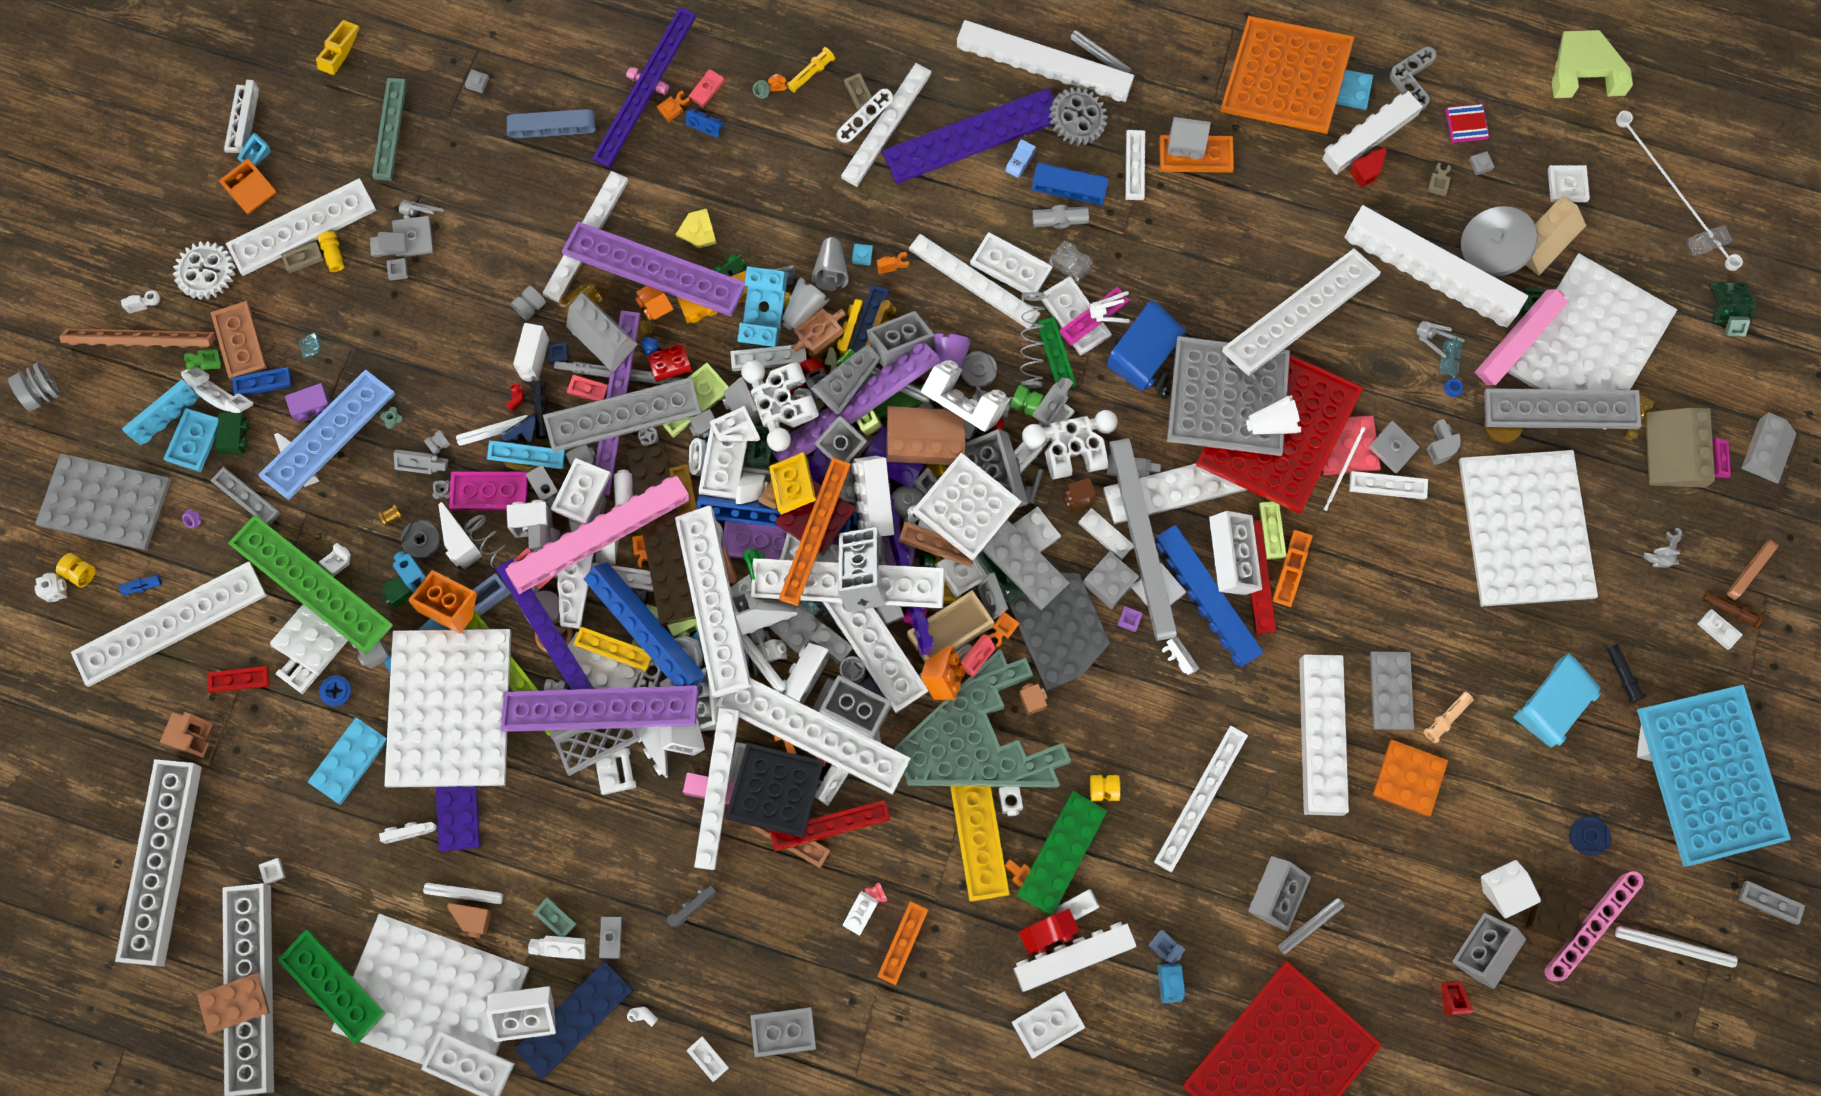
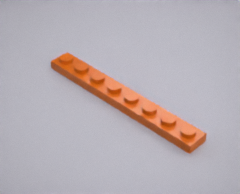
M832 458L781 591L780 601L795 606L799 605L850 470V463Z

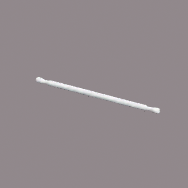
M1361 428L1360 434L1358 435L1351 449V452L1343 466V469L1336 481V484L1328 498V502L1323 510H1328V506L1336 493V490L1344 476V473L1352 459V456L1359 444L1361 436L1366 428Z

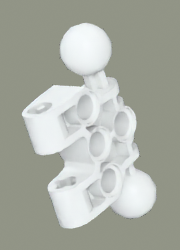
M755 360L748 361L743 365L741 373L743 379L752 384L751 394L764 427H768L770 431L767 436V444L773 451H784L789 447L791 438L788 431L780 428L779 423L782 422L788 426L796 427L819 415L812 396H806L794 401L790 394L791 389L806 382L800 363L795 362L770 371L766 383H763L762 380L765 376L763 364ZM776 379H782L780 384L773 385ZM782 396H788L786 401H779ZM764 403H770L767 409H762ZM788 413H794L791 419H786Z
M1102 410L1094 419H1089L1087 416L1050 423L1048 428L1031 424L1023 430L1022 439L1031 448H1038L1046 439H1051L1052 443L1046 449L1045 456L1052 479L1072 476L1070 457H1075L1079 454L1083 456L1088 472L1108 468L1104 440L1092 432V430L1097 429L1101 433L1109 434L1116 429L1118 419L1113 412ZM1067 425L1073 427V433L1067 431ZM1089 439L1095 442V448L1089 445ZM1071 443L1077 445V452L1071 449ZM1053 447H1057L1060 450L1059 455L1053 453Z

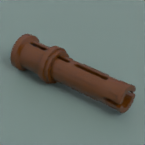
M1709 590L1703 595V602L1735 616L1737 621H1744L1752 625L1754 629H1757L1764 619V613H1757L1749 609L1747 605L1740 606Z

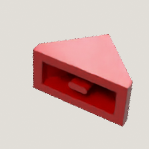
M1462 982L1441 983L1444 1015L1473 1013Z

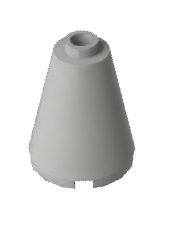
M830 237L822 243L812 272V282H815L816 286L823 290L833 291L839 286L842 289L848 284L849 279L842 245L838 239Z
M800 277L781 319L784 321L782 325L790 331L792 328L796 329L825 306L830 299L813 285H808Z

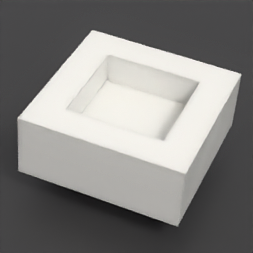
M280 858L259 865L264 884H270L286 878Z

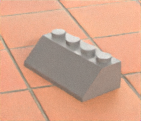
M580 293L569 306L566 327L614 372L637 346V343L592 299L583 293Z

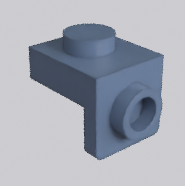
M1162 930L1158 932L1148 945L1164 961L1172 965L1180 960L1185 951V948L1177 944Z

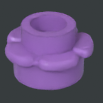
M188 509L182 516L183 522L187 527H196L201 523V516L197 511Z

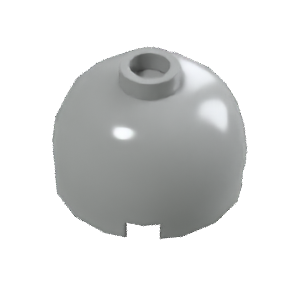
M905 485L901 486L891 496L894 500L895 514L899 516L901 523H904L905 518H908L907 511L909 507L917 505L925 496L915 486L912 488Z

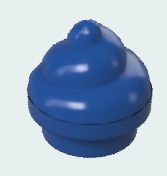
M644 336V340H641V347L646 356L659 349V340Z

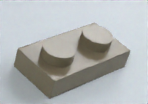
M860 73L844 79V84L858 111L872 96ZM868 105V106L866 107V109H869V108L874 107V106H873V105Z
M317 242L281 255L289 274L324 260Z

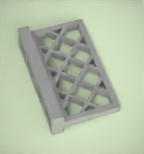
M612 728L606 729L605 734L597 732L598 729L553 730L549 733L555 742L565 770L570 776L639 741L640 738L636 728H621L617 737L609 735ZM625 729L632 731L633 737L627 740L621 739ZM585 732L591 733L587 743L579 741L581 735ZM595 735L603 737L599 746L591 744ZM607 738L615 740L613 747L609 749L603 748ZM568 741L573 742L569 752L563 750L561 746ZM577 744L585 746L582 755L574 753ZM589 748L597 749L595 756L592 758L586 757ZM571 757L579 758L578 764L570 768L569 762Z

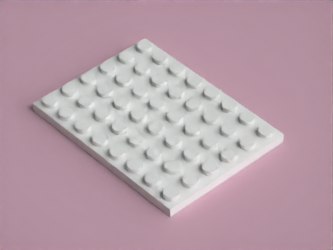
M1578 254L1557 287L1565 295L1564 298L1568 301L1567 305L1507 373L1534 389L1630 390L1677 309L1585 256Z
M1574 451L1460 458L1459 465L1481 607L1596 599L1598 594Z
M510 629L463 630L461 634L454 630L393 631L385 787L505 786L507 732H503L500 727L504 692H509Z
M379 914L353 978L379 1004L386 1014L360 1042L423 1065L439 1030L496 1055L501 1041L494 1042L486 1013L488 994L521 990L530 968ZM334 1022L331 1031L346 1036Z

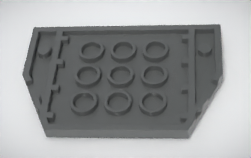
M1059 572L1069 584L1042 610L1013 581L1000 586L1014 619L1020 623L1018 625L1019 631L1046 691L1082 677L1110 645L1080 575L1076 573Z

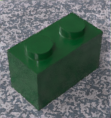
M219 413L215 449L221 454H244L245 448L248 446L246 432L249 430V420L242 413Z

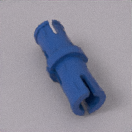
M159 574L143 579L139 577L135 581L120 584L119 589L122 596L135 592L142 593L146 589L162 586V579Z

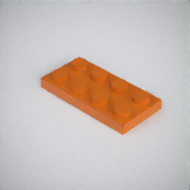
M1160 135V172L1233 173V136H1208L1203 159H1191L1187 156L1175 157L1167 154L1169 135Z

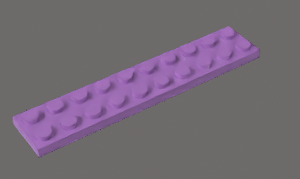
M577 222L562 250L564 256L728 316H732L746 288L745 282L581 222Z
M925 342L915 345L912 351L899 356L895 363L885 366L879 373L869 377L866 382L861 384L840 414H835L830 408L822 410L818 417L806 422L802 427L790 433L791 442L787 449L779 452L770 449L779 462L802 452L807 456L818 448L814 443L839 416L843 417L850 424L854 423L941 362L940 358Z
M725 521L721 547H726L729 557L744 559V552L750 549H757L758 553L763 552L766 559L780 560L787 532L780 527ZM839 535L832 544L839 546ZM881 537L885 546V565L896 566L889 538ZM904 544L905 549L909 551V564L912 566L915 547Z
M697 686L504 692L500 729L503 732L696 726L699 688Z

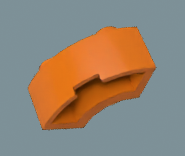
M649 286L636 291L637 298L635 300L640 308L644 307L645 310L643 311L648 320L652 319L654 321L673 310L665 293Z

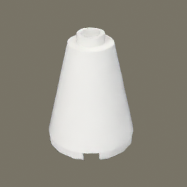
M1287 396L1249 415V420H1246L1248 432L1252 431L1253 434L1301 432V426L1298 427L1297 424L1300 420L1295 401H1292L1293 396Z

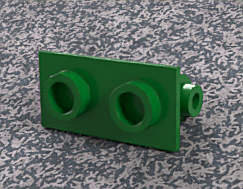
M733 254L725 260L727 262L721 267L719 264L712 270L730 276L728 271H731L733 275H736L744 270L747 264L743 259L739 260V257L742 256L741 254L738 256Z

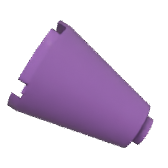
M941 333L934 334L935 353L941 360L938 364L951 360L957 363L961 369L971 339L954 334H949V336L945 337Z

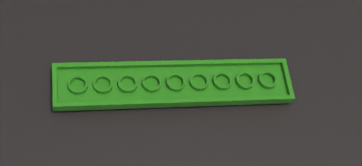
M256 515L228 543L364 654L367 655L393 626L387 619Z

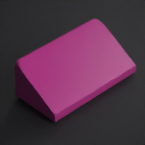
M1716 437L1712 438L1715 477L1729 478L1731 477L1728 441Z

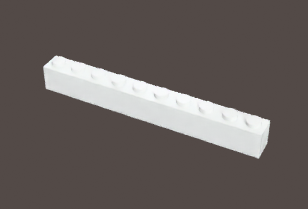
M964 20L957 37V47L963 51H971L981 57H989L997 62L1010 64L1015 68L1026 69L1030 73L1044 75L1048 79H1056L1068 85L1072 84L1080 87L1082 90L1086 88L1098 95L1111 97L1116 101L1126 102L1133 84V74Z

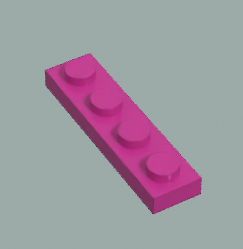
M1117 287L1101 300L1123 292ZM1126 296L1116 299H1124V303L1106 307L1107 314L1103 315V317H1111L1126 306L1130 300ZM1087 309L1063 327L1059 333L1072 346L1104 321L1097 322L1096 318L1092 319L1090 309Z

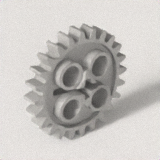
M1072 87L1069 91L1065 89L1062 94H1058L1057 99H1054L1053 105L1050 107L1052 112L1049 114V117L1053 118L1050 124L1056 125L1053 131L1059 130L1058 137L1064 135L1063 141L1068 138L1070 139V144L1076 141L1077 146L1080 145L1081 141L1084 145L1088 141L1093 143L1104 132V127L1107 125L1104 121L1108 116L1103 115L1106 109H1101L1104 103H1098L1099 96L1093 98V92L1087 94L1086 88L1083 92H1081L1080 87L1076 91Z

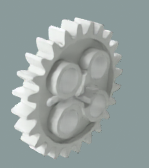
M207 241L205 246L202 242H199V247L192 244L191 250L186 247L187 253H180L182 259H176L179 265L173 266L177 271L173 275L176 277L175 282L178 284V287L193 299L197 296L202 300L203 296H205L209 300L211 294L216 298V292L218 291L223 294L222 288H229L226 283L233 282L230 276L235 275L232 269L236 267L233 264L234 260L227 250L225 251L223 246L219 247L217 243L211 245L209 241Z

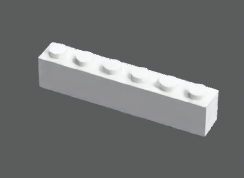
M1409 91L1404 95L1399 94L1393 100V103L1390 105L1385 104L1379 110V113L1370 115L1364 124L1355 126L1349 135L1344 134L1335 145L1330 144L1324 150L1325 154L1322 160L1337 175L1351 165L1355 159L1362 157L1417 117L1423 106Z
M1116 923L1111 925V930L1103 932L1102 929L1091 933L1092 938L1085 940L1084 937L1073 940L1074 945L1066 947L1063 944L1054 948V953L1047 955V952L1036 955V960L1028 962V959L1016 963L1017 967L1013 970L1022 992L1137 947L1128 924Z

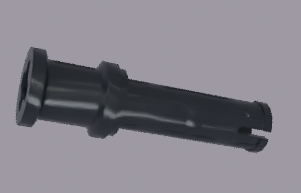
M533 381L530 383V387L532 388L533 395L531 402L534 405L536 415V438L545 439L548 437L543 415H546V404L548 402L545 390L547 382Z
M1615 644L1606 648L1622 679L1621 686L1625 688L1630 698L1629 703L1645 698L1646 694L1642 692L1638 684L1639 679L1633 676L1619 645Z

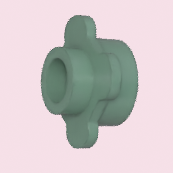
M391 407L389 411L383 412L380 415V419L384 420L385 426L388 429L397 426L403 420L395 407Z

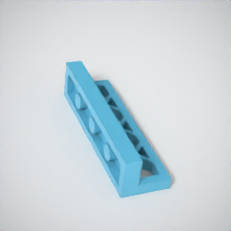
M489 440L487 459L564 469L565 453L569 451L562 450L553 453L552 448Z

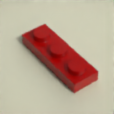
M267 666L208 673L209 693L269 687V667Z

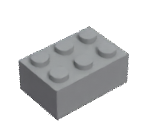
M838 675L820 709V713L874 740L892 704L891 701Z

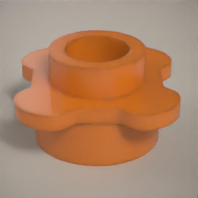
M775 74L768 79L770 91L786 90V78L782 75Z

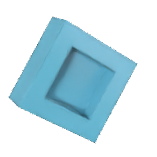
M854 244L852 264L871 265L873 246Z

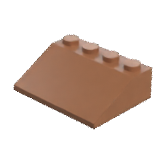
M887 407L886 462L951 465L960 453L965 455L964 419L954 412L946 409Z

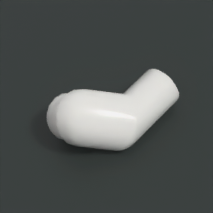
M646 1007L632 1008L627 1014V1019L630 1022L645 1020L651 1027L659 1020Z

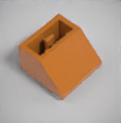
M246 159L219 180L224 189L247 215L277 193L249 159Z
M948 645L926 660L921 674V678L934 700H956L957 693L960 691V683L965 675V669L960 663L959 655L952 645Z

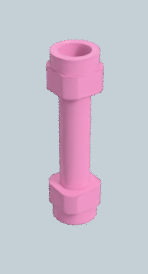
M632 67L628 69L626 74L633 81L638 80L641 75L638 69ZM660 80L656 87V92L665 95L669 90V85Z

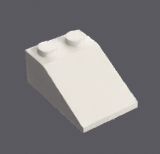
M441 502L439 504L444 545L448 549L446 554L456 567L460 565L463 569H466L483 555Z

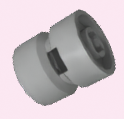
M529 285L522 292V297H517L510 304L522 318L528 321L535 314L534 310H539L546 301Z
M851 656L841 662L839 668L841 677L855 684L864 681L866 674L864 663L861 659Z

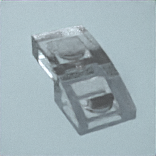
M1726 225L1692 236L1686 241L1693 256L1710 252L1714 248L1729 245L1733 240Z

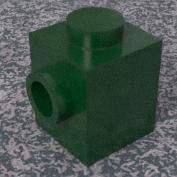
M400 576L388 580L384 587L381 588L384 593L382 598L388 605L392 604L395 608L409 600L413 595V592L407 587Z

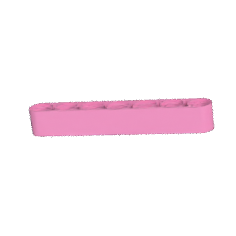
M1632 871L1622 874L1576 929L1572 941L1566 942L1548 963L1544 972L1547 979L1554 982L1561 981L1570 975L1642 887L1643 877L1640 873ZM1629 876L1634 880L1633 886L1628 883ZM1617 891L1622 896L1621 901H1618L1616 899L1615 894ZM1604 906H1606L1609 909V916H1606L1604 914ZM1592 921L1597 924L1596 932L1591 928ZM1580 936L1585 940L1583 947L1578 942ZM1567 951L1573 956L1571 962L1566 959ZM1555 966L1560 970L1559 977L1553 973Z

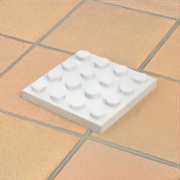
M960 453L912 512L973 561L1022 501L964 454Z

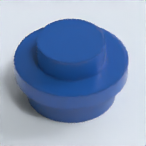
M1449 379L1444 384V391L1450 397H1457L1462 393L1463 385L1458 379Z

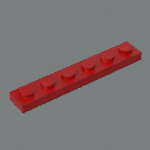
M1261 520L1253 521L1262 590L1250 593L1255 634L1259 635L1275 633L1276 627Z
M885 800L808 820L804 838L771 830L769 833L774 851L776 852L890 821V815Z

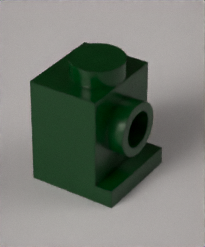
M1544 288L1524 289L1522 293L1528 295V298L1521 308V315L1524 316L1545 292Z

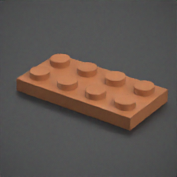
M244 301L210 312L229 379L232 381V377L267 370L249 303Z

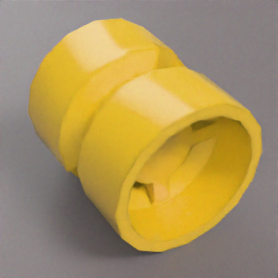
M68 553L58 562L56 573L82 588L94 577L95 567L86 561H82L76 555Z
M1091 775V801H1102L1104 798L1108 801H1119V775H1107L1106 778H1103L1102 775Z

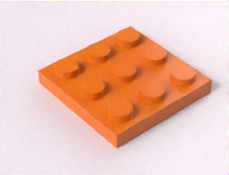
M1390 740L1372 796L1429 817L1432 814L1448 760L1395 740Z

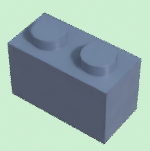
M496 573L473 589L477 593L474 611L481 616L511 594Z

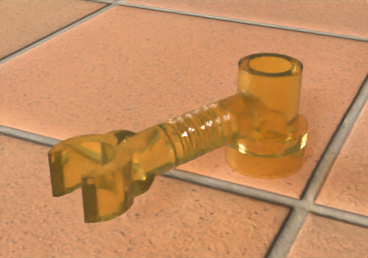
M1639 392L1642 421L1645 410L1649 411L1652 408L1654 400L1645 397V394ZM1629 429L1625 438L1633 441L1634 438H1637L1639 429Z

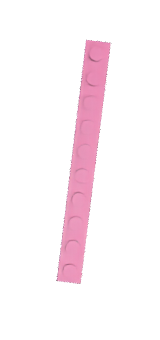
M677 475L673 478L668 477L662 481V484L648 488L644 494L640 496L635 495L627 503L612 508L611 512L598 515L591 523H584L576 531L562 535L560 540L554 543H547L540 551L531 552L525 559L511 563L506 569L507 575L518 594H521L689 501V494Z

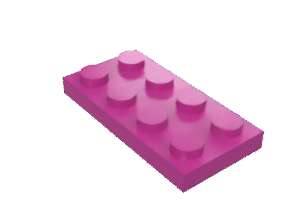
M451 472L449 509L507 510V505H512L513 502H523L525 504L527 503L528 478L525 474L528 472Z

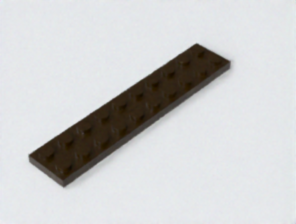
M664 442L626 450L635 495L640 496L648 488L656 487L662 484L663 480L671 477ZM677 508L641 527L659 622L663 626L696 619L675 517L679 516Z

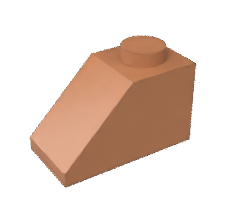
M448 903L447 907L462 931L468 932L469 937L480 938V935L487 936L492 911Z

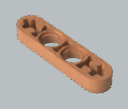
M1769 539L1730 587L1726 595L1734 601L1739 598L1779 545Z

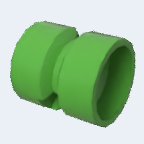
M1019 385L1010 407L1018 411L1023 409L1025 414L1034 417L1033 413L1042 402L1044 395L1035 391L1030 393V389Z

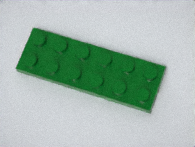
M1072 791L1016 896L1052 916L1107 810Z
M306 929L278 959L283 967L354 1044H358L386 1014L379 1004L310 930Z

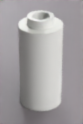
M619 470L614 474L615 506L627 503L634 496L632 473H629L628 470Z

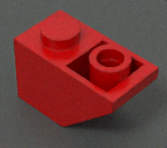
M1385 148L1375 149L1364 158L1358 157L1353 161L1350 173L1360 188L1377 180L1387 151Z

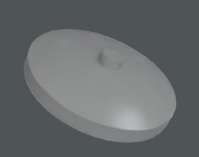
M1507 206L1490 208L1475 216L1468 223L1461 237V251L1465 261L1491 276L1507 275L1522 268L1532 258L1538 244V233L1533 220L1525 212Z

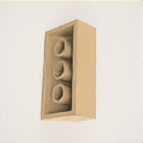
M1562 195L1535 224L1538 233V244L1534 255L1525 265L1539 276L1586 227L1578 206L1565 195Z

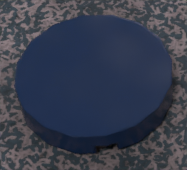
M1581 817L1574 821L1569 831L1570 843L1582 855H1599L1610 845V830L1597 817Z

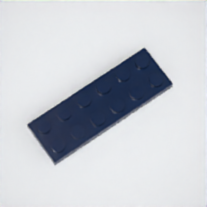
M604 961L554 1010L556 1034L525 1038L514 1050L541 1079H544L633 990Z

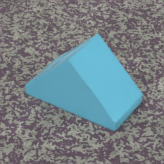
M253 133L237 159L240 162L249 159L256 167L271 153V150L265 141L256 133Z

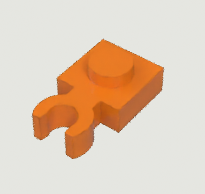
M680 91L675 99L670 96L657 106V110L668 122L683 112L682 106L685 107L690 104L689 97L681 100L685 96L683 91Z
M643 535L632 537L634 555L639 557L638 566L640 569H642V563L648 561Z
M1005 612L993 626L997 631L989 635L991 640L994 637L998 639V643L995 646L997 648L1002 645L1003 636L1009 639L1020 624Z

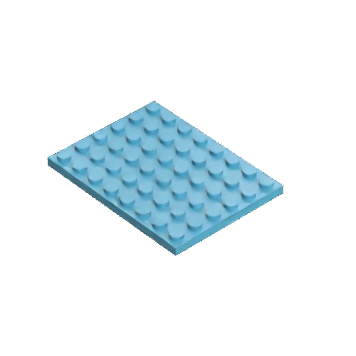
M1744 685L1637 709L1683 867L1791 840Z

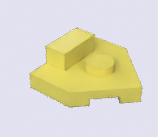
M707 208L689 213L677 231L676 237L686 240L697 248L716 244Z

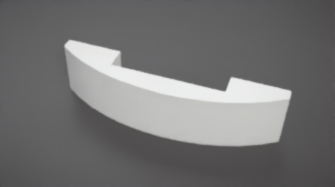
M197 366L181 372V376L200 397L215 407L228 412L240 413L253 406V402L238 393L232 396L210 382L209 374Z

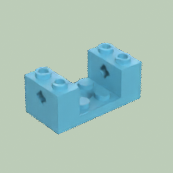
M747 266L745 285L748 288L743 323H740L738 342L772 347L779 345L788 272ZM763 301L769 304L767 312H762L759 308L760 303Z

